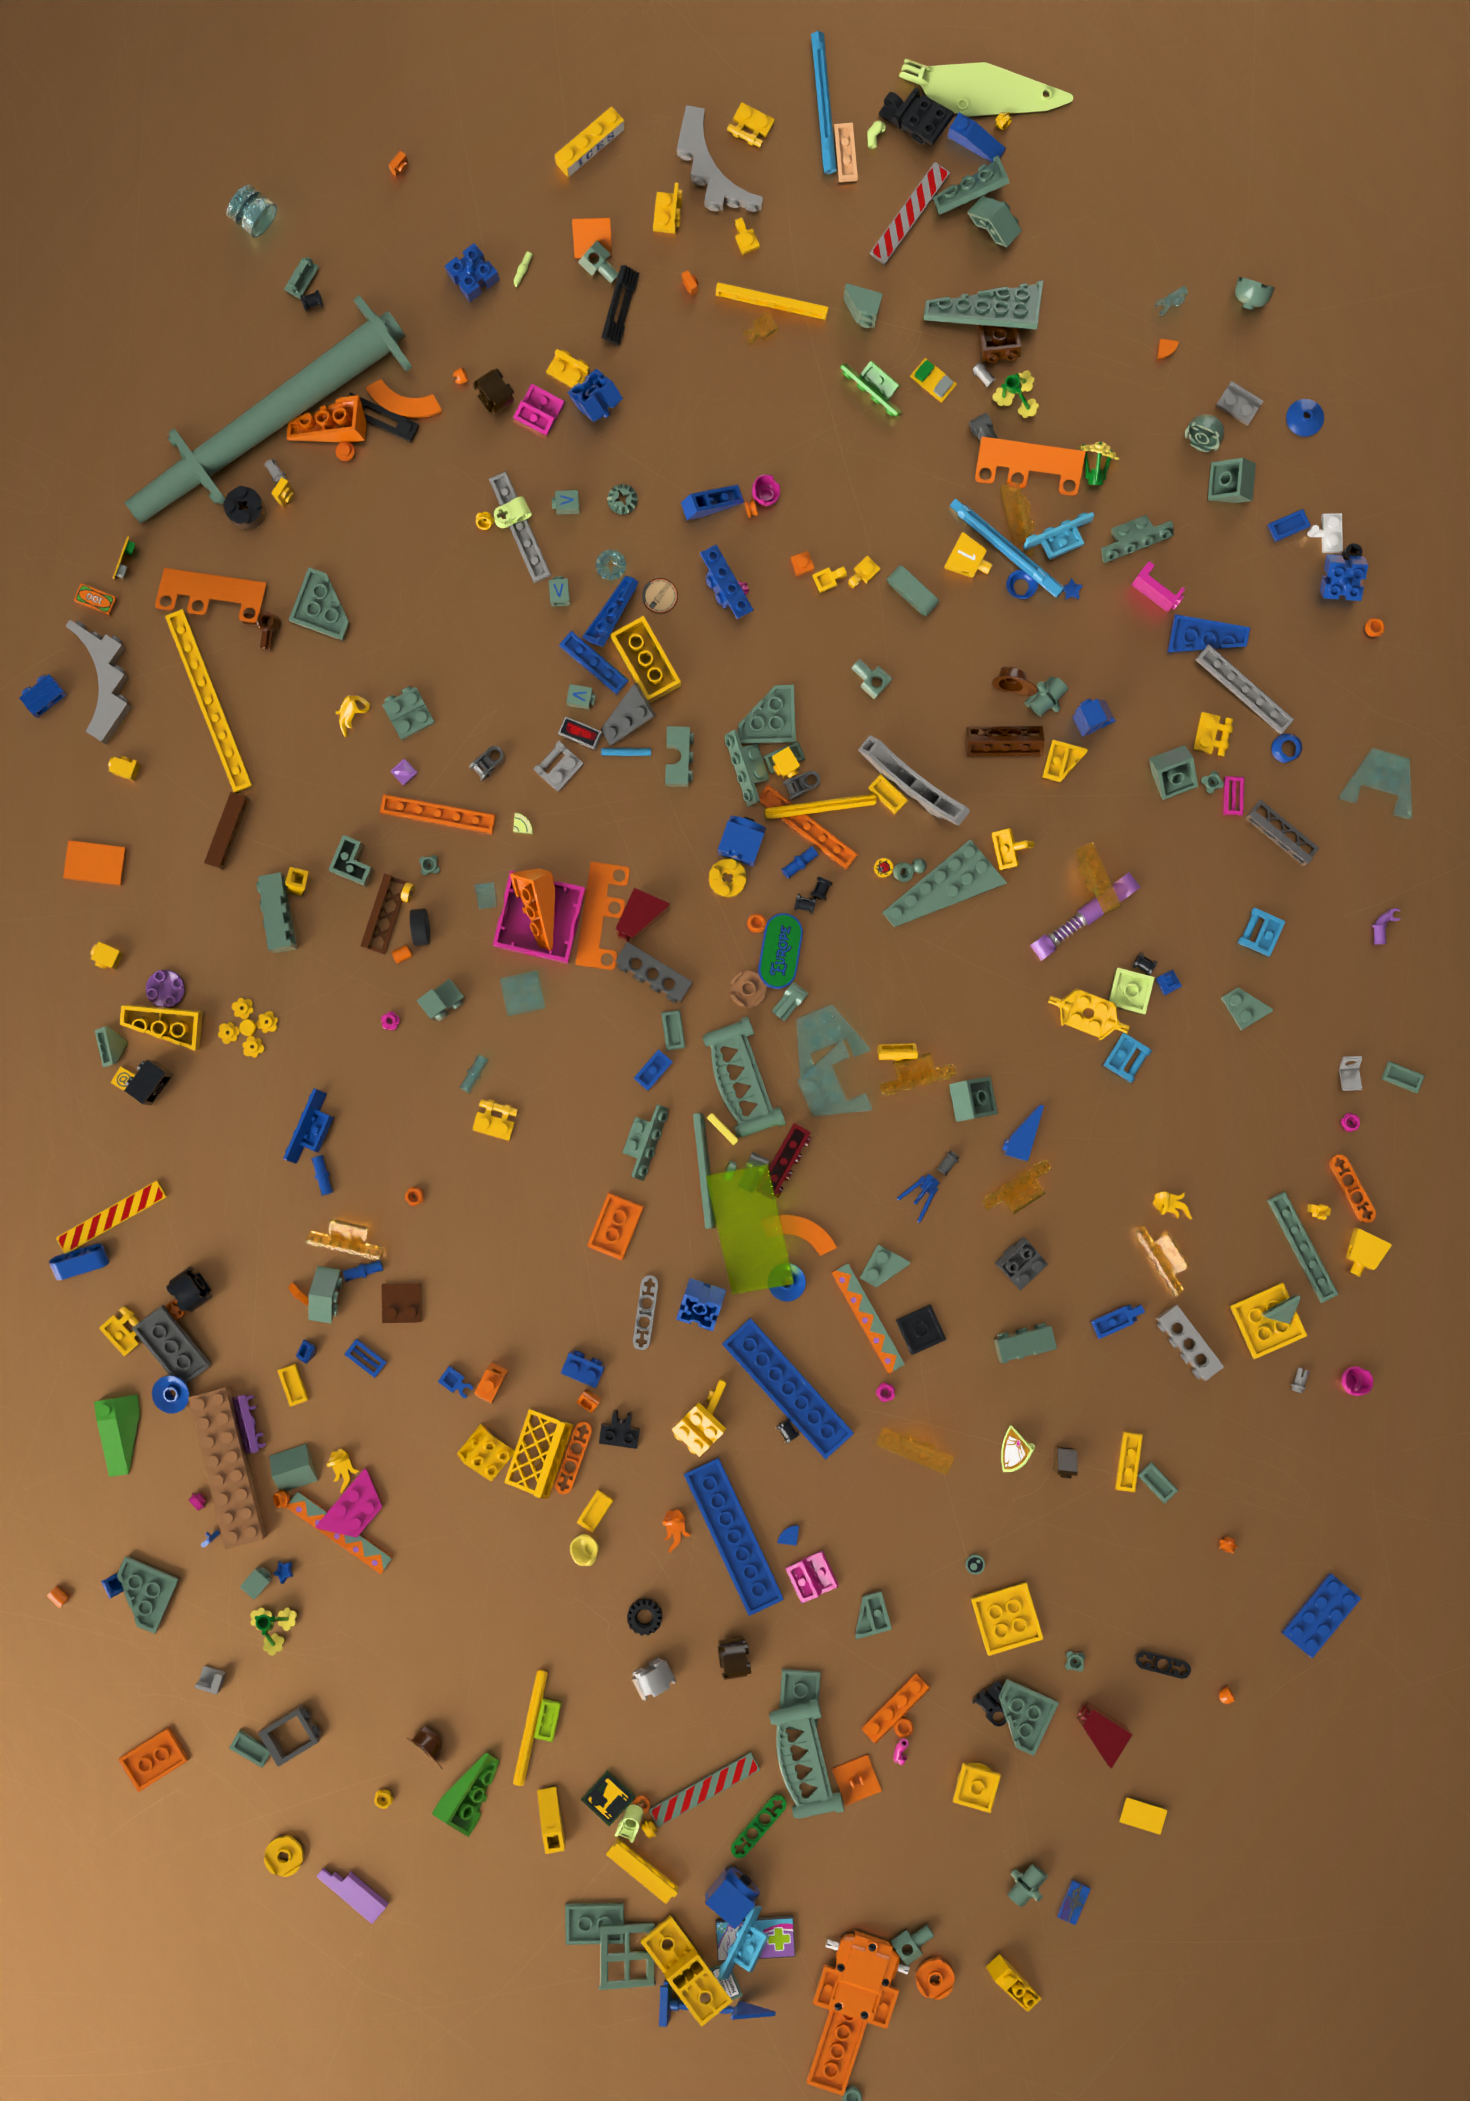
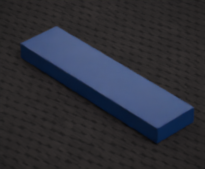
M571 631L559 644L565 652L616 695L629 682V679L574 632Z

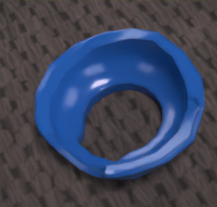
M1023 570L1013 572L1006 582L1009 593L1013 597L1020 599L1030 598L1038 588L1037 582ZM1019 579H1023L1028 583L1029 588L1025 595L1016 594L1014 589V583Z
M1281 734L1272 742V755L1282 763L1292 761L1301 755L1302 742L1294 734ZM1287 740L1294 742L1296 745L1295 755L1292 757H1287L1282 751V744Z

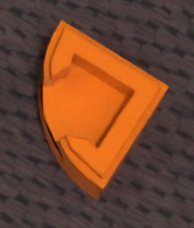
M1160 339L1157 359H1164L1170 356L1176 350L1179 341Z
M292 1282L288 1287L290 1292L303 1304L309 1305V1296Z

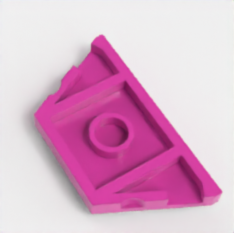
M365 1468L315 1526L317 1529L357 1538L382 1509L380 1499Z

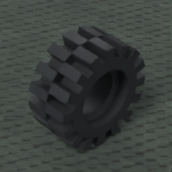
M643 1598V1600L638 1599L635 1603L633 1602L627 1614V1622L630 1629H633L634 1633H639L641 1636L655 1633L662 1622V1612L658 1604L653 1602L652 1599L647 1600L646 1598ZM641 1610H648L652 1614V1620L648 1624H641L637 1619V1614Z

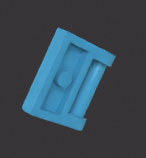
M1253 908L1251 911L1252 916L1243 936L1239 938L1238 944L1269 957L1286 921ZM1262 918L1264 919L1255 941L1252 942L1249 939L1258 919Z
M1123 1032L1103 1066L1126 1081L1133 1083L1135 1074L1152 1050ZM1137 1048L1141 1052L1127 1073L1124 1071V1068Z

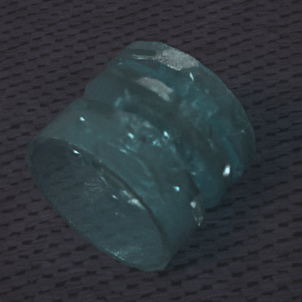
M247 184L241 187L232 197L226 210V216L234 221L235 224L242 225V229L252 237H258L272 224L277 213V206L267 197H262V194L251 184Z

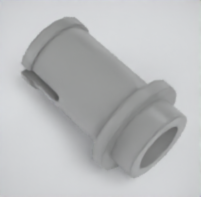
M980 362L972 370L974 376L977 375L988 387L996 378L985 368L986 365Z
M270 459L265 463V467L273 477V482L277 484L281 477L286 479V473L282 472L275 459Z
M1298 1368L1294 1383L1291 1386L1293 1391L1303 1394V1391L1306 1390L1305 1385L1310 1371L1304 1370L1303 1377H1301L1303 1369Z

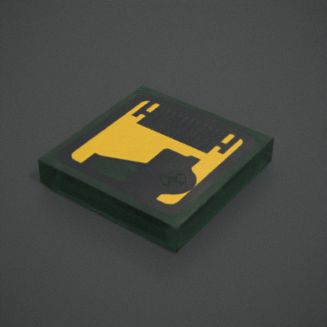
M607 1769L581 1798V1801L610 1827L636 1798V1795Z

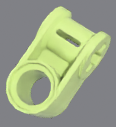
M523 496L497 507L494 511L495 523L500 528H507L517 522L528 519L532 515ZM500 515H503L506 519L503 520Z
M629 1805L614 1836H622L633 1843L644 1813L640 1806Z

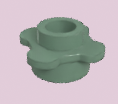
M1212 771L1209 776H1203L1201 782L1207 788L1206 791L1210 794L1217 788L1224 786V782L1221 781L1219 773L1216 771Z
M432 855L431 857H421L419 859L423 875L428 873L437 874L440 868L437 866L438 857Z
M1068 1651L1066 1653L1067 1663L1065 1668L1067 1670H1077L1078 1672L1083 1671L1084 1653Z

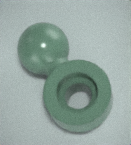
M916 858L911 865L906 862H899L894 867V877L899 881L907 882L913 877L914 872H924L927 864L922 858Z

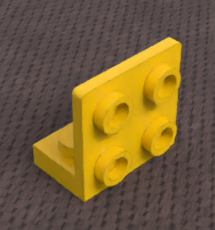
M675 183L674 193L657 192L653 231L676 234V227H680V209H682L683 197L682 190L679 189V183Z
M480 1424L457 1452V1455L465 1465L489 1481H493L515 1451L494 1437L484 1425Z

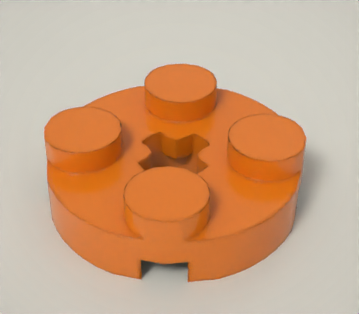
M935 1957L925 1960L915 1972L917 1988L924 1997L940 2000L951 1993L955 1981L954 1972L951 1966L941 1958ZM932 1975L940 1976L938 1983L930 1982Z

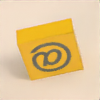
M120 1066L110 1083L124 1091L127 1080L131 1076L134 1077L135 1074Z

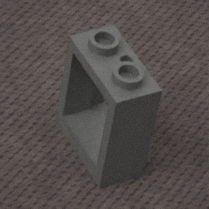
M302 1705L267 1725L258 1733L278 1767L317 1744L321 1739L320 1729L317 1725H313L310 1720V1712L307 1708L304 1709ZM297 1716L311 1740L286 1755L272 1730Z

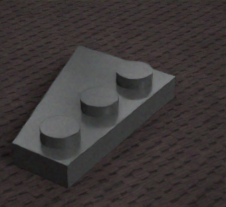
M638 683L632 685L601 728L610 746L616 744L656 716Z

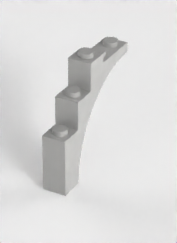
M686 105L677 145V156L684 160L694 159L691 170V182L699 186L707 185L704 207L711 211H723L724 204H727L729 207H743L751 212L761 211L763 197L749 193L736 186L722 174L711 158L704 138L705 109Z
M69 620L66 627L75 633L87 647L98 674L99 692L97 706L86 732L102 743L107 744L131 709V706L127 704L129 700L118 694L128 680V677L124 674V669L115 665L126 648L121 645L123 641L114 635L109 637L105 634L102 637L94 631L89 633L85 630L87 627L78 620L76 623Z
M869 735L858 749L885 778L895 782L906 795L918 800L930 814L940 819L944 818L958 826L969 814L970 810L965 805L952 799L922 778L899 759L881 740Z

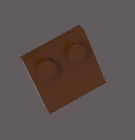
M421 1283L381 1285L382 1323L422 1322Z

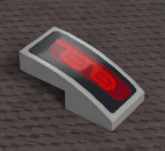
M566 716L558 732L560 736L594 750L603 733Z

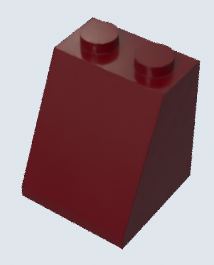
M634 887L615 928L617 936H619L618 938L627 942L630 939L635 941L669 911L670 903Z
M1087 1702L1079 1708L1077 1719L1107 1765L1112 1768L1132 1737V1733L1125 1725Z

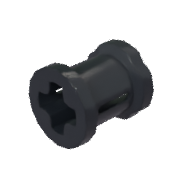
M319 290L306 296L300 295L306 312L310 308L324 306Z
M1352 543L1343 550L1341 555L1344 560H1349V556H1353V553L1355 556H1362L1363 552L1360 545Z
M817 877V884L810 895L816 897V899L826 901V894L833 883L824 878Z
M798 893L794 910L801 909L813 914L816 897L808 898Z
M1140 952L1134 960L1132 967H1138L1145 971L1146 975H1150L1158 961H1152L1144 956L1143 952Z
M789 1418L775 1427L783 1436L785 1444L800 1435L798 1432H795Z

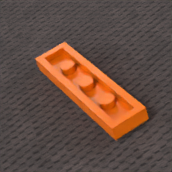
M915 1674L862 1727V1730L876 1744L931 1688L918 1674Z

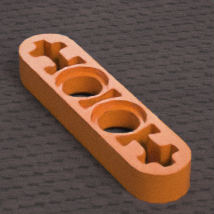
M1334 1155L1329 1161L1330 1168L1357 1218L1361 1222H1372L1376 1218V1211L1351 1164L1344 1155ZM1336 1159L1343 1160L1341 1166L1343 1170L1348 1169L1347 1172H1343L1339 1175L1338 1172H1342V1170L1339 1166H1335V1163L1337 1162ZM1345 1175H1351L1353 1178V1183L1349 1186L1343 1182ZM1355 1192L1362 1194V1200L1358 1203L1352 1199V1195ZM1366 1202L1367 1205H1364L1363 1207L1366 1211L1371 1212L1369 1214V1219L1367 1217H1362L1364 1211L1362 1208L1358 1209L1357 1206L1363 1205Z
M587 1421L577 1423L555 1482V1488L560 1494L569 1493L576 1479L592 1433V1426ZM586 1425V1429L589 1430L588 1433H584L582 1438L586 1439L585 1443L580 1439H574L575 1436L579 1438L581 1431L578 1430V1427ZM574 1443L582 1445L581 1453L575 1454L572 1451L571 1447ZM568 1461L576 1464V1469L573 1472H568L565 1469V1464ZM562 1472L568 1476H573V1479L568 1478L567 1485H569V1488L566 1487L564 1490L559 1485V1482H563L565 1476H561Z

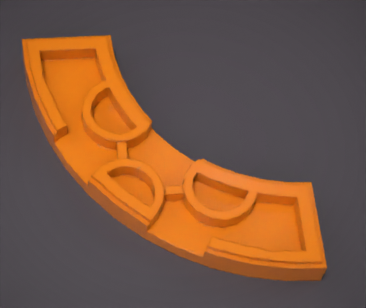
M382 379L365 387L369 396L379 406L404 418L421 419L442 412L433 394L421 398L404 397L390 390Z
M775 1215L761 1220L768 1237L779 1234L799 1236L808 1241L816 1249L819 1256L837 1248L824 1229L803 1217Z

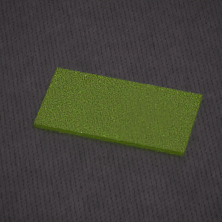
M768 1164L706 1175L732 1295L794 1284Z

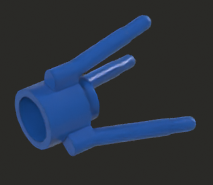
M930 1174L926 1177L922 1176L915 1184L897 1197V1200H901L922 1184L920 1186L922 1192L914 1201L916 1205L926 1193H930L917 1220L918 1223L922 1221L935 1193L939 1190L937 1188L940 1184L939 1181Z

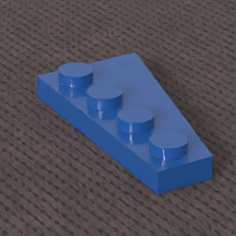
M629 576L623 578L582 636L583 639L601 647L605 645L629 599L636 590L639 583L637 580Z
M1175 614L1167 653L1204 650L1207 645L1214 649L1246 647L1250 627Z

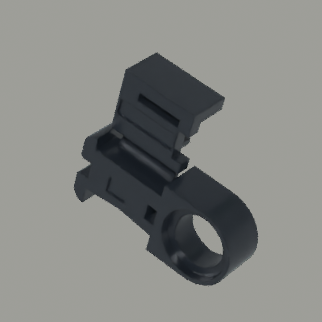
M996 1678L995 1682L987 1689V1692L986 1689H982L973 1697L972 1702L973 1704L976 1702L986 1712V1718L993 1725L1000 1727L1005 1725L1007 1721L1005 1715L1002 1721H996L993 1718L995 1712H1002L1004 1714L1002 1706L999 1704L1001 1690L997 1687L999 1686L1002 1689L1004 1685Z

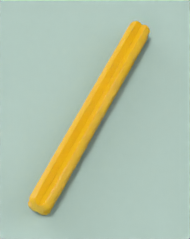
M875 794L772 807L764 810V816L766 819L869 806L875 805L877 799Z
M537 1670L513 1778V1784L517 1786H523L525 1782L548 1672L544 1670Z

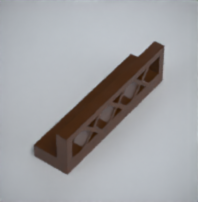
M1043 726L966 727L967 756L1043 755L1045 743ZM998 733L1000 736H993L991 734ZM1011 733H1017V734H1019V735H1018V736H1012V735H1010V734H1011ZM1030 733H1039V736H1032ZM971 734H980L981 736H971Z
M230 792L204 861L205 864L224 870L250 801L247 796Z
M385 873L361 943V947L384 955L402 904L401 892L393 895L391 891L392 883L403 884L402 889L406 883H409ZM393 899L396 904L395 910L387 913L385 904ZM387 917L390 926L388 929L381 931L379 922ZM379 936L384 941L382 949L372 947L373 940Z

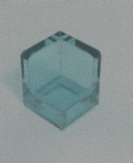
M494 882L474 884L479 909L498 907Z

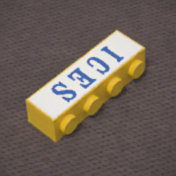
M611 106L555 154L557 166L569 178L625 130L624 119Z

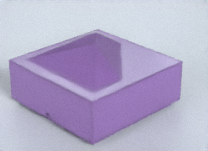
M405 759L390 771L403 786L418 774Z

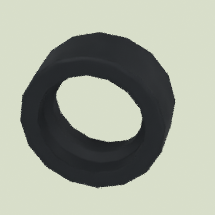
M425 908L410 910V931L414 946L429 945L430 925L427 910Z

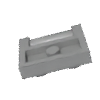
M560 741L555 744L556 747L546 758L533 768L557 792L584 765ZM560 752L565 755L549 774L544 772Z

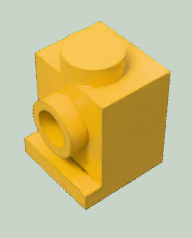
M121 756L120 759L111 757L108 764L111 773L134 782L141 763L134 759L132 761V759Z
M289 867L284 883L287 886L286 892L301 896L305 890L309 871Z

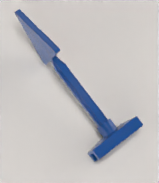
M665 1980L663 1985L660 1986L659 2026L667 2027L671 2021V2010H688L682 2000L671 1998L672 1986ZM738 2001L735 2007L728 2005L719 2013H732L731 2019L735 2020L775 2016L776 2011Z

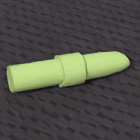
M528 251L519 265L513 280L515 287H518L533 257V254Z

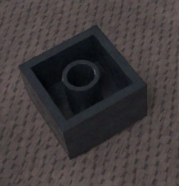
M147 1059L139 1064L136 1075L134 1077L131 1076L127 1080L124 1091L141 1104L152 1105L174 1074L158 1062Z

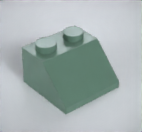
M846 283L843 300L854 320L864 328L875 327L883 293Z
M1245 458L1211 462L1208 500L1230 503L1253 501L1256 463Z
M1185 745L1149 758L1151 773L1162 800L1198 787L1194 758Z
M991 1076L949 1084L956 1122L998 1114Z

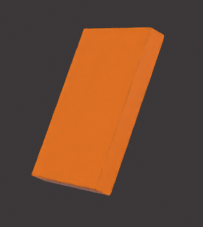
M68 840L63 878L122 886L127 848Z
M608 1192L587 1247L623 1260L644 1206Z
M167 1727L121 1756L118 1760L137 1792H140L186 1763L189 1758L170 1727Z

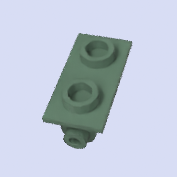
M302 257L284 290L301 299L300 295L306 291L319 266L312 263L313 260L309 257Z

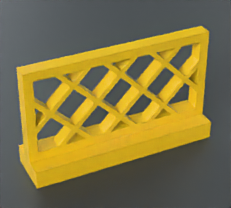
M529 1409L504 1483L531 1493L535 1497L549 1499L573 1424ZM533 1415L538 1416L541 1423L534 1428L531 1423ZM551 1422L557 1424L555 1432L549 1434L546 1425ZM543 1428L546 1437L538 1440L535 1431ZM531 1434L535 1443L527 1446L525 1438ZM548 1440L549 1450L543 1453L540 1443ZM536 1446L540 1455L532 1459L529 1449ZM525 1452L528 1462L521 1465L519 1456ZM541 1458L543 1467L537 1471L534 1462ZM530 1464L533 1474L526 1477L522 1468ZM519 1470L522 1480L516 1483L512 1481L514 1472ZM533 1477L537 1481L535 1490L530 1488L527 1481Z

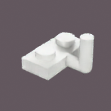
M1342 513L1322 514V530H1319V526L1314 525L1307 535L1309 537H1322V553H1341L1343 551Z

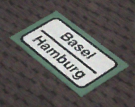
M721 1964L710 1968V1971L732 2000L743 1996L733 1970L728 1979L720 1980L718 1976Z

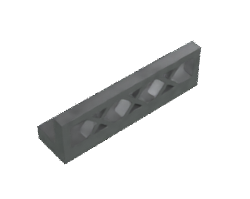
M1259 800L1245 817L1303 866L1309 864L1313 859V855L1319 849L1318 846L1262 800ZM1260 806L1266 810L1267 818L1262 817L1256 812ZM1271 820H1278L1281 823L1282 830H1278L1273 826ZM1293 832L1296 835V842L1294 843L1285 833ZM1307 844L1313 850L1307 854L1300 848V845Z

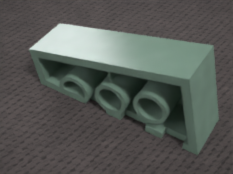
M279 872L258 876L259 882H256L258 893L261 895L260 908L264 916L263 925L266 931L268 950L273 953L297 949L289 899L286 892L287 888L284 885V874Z

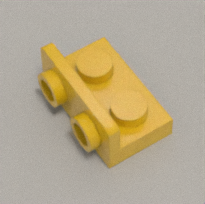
M556 349L555 357L546 370V374L573 388L576 384H582L586 380L585 377L590 374V368L588 363L582 359H574L568 351Z

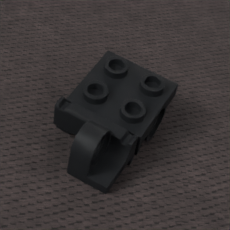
M914 88L905 102L896 93L889 92L884 99V106L880 110L879 116L897 125L899 130L902 127V131L909 132L911 137L919 144L924 145L927 142L933 146L954 117V112L925 95L920 97L919 89Z

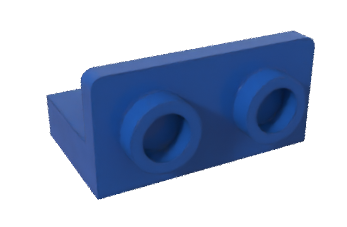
M577 1350L569 1352L561 1374L596 1388L605 1368L602 1365L603 1362L595 1358L591 1360L584 1358L585 1354Z

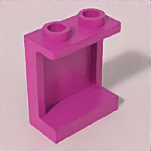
M1149 561L1136 577L1132 586L1166 612L1171 608L1175 610L1185 597L1182 594L1185 588L1182 587L1174 595L1149 576L1155 566Z

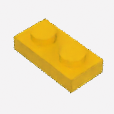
M281 477L272 491V495L278 504L285 507L287 503L289 504L292 501L294 490L290 483Z

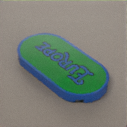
M780 913L770 918L763 934L758 975L763 983L772 989H782L791 984L797 972L803 929L799 920L787 913Z

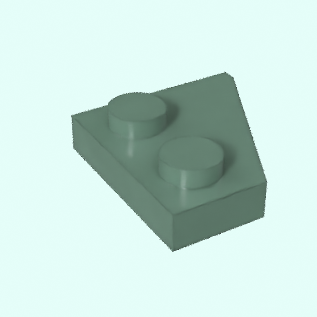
M877 1244L859 1278L878 1287L907 1267L910 1262Z

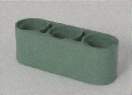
M901 565L886 579L902 597L924 616H927L940 603L934 594Z

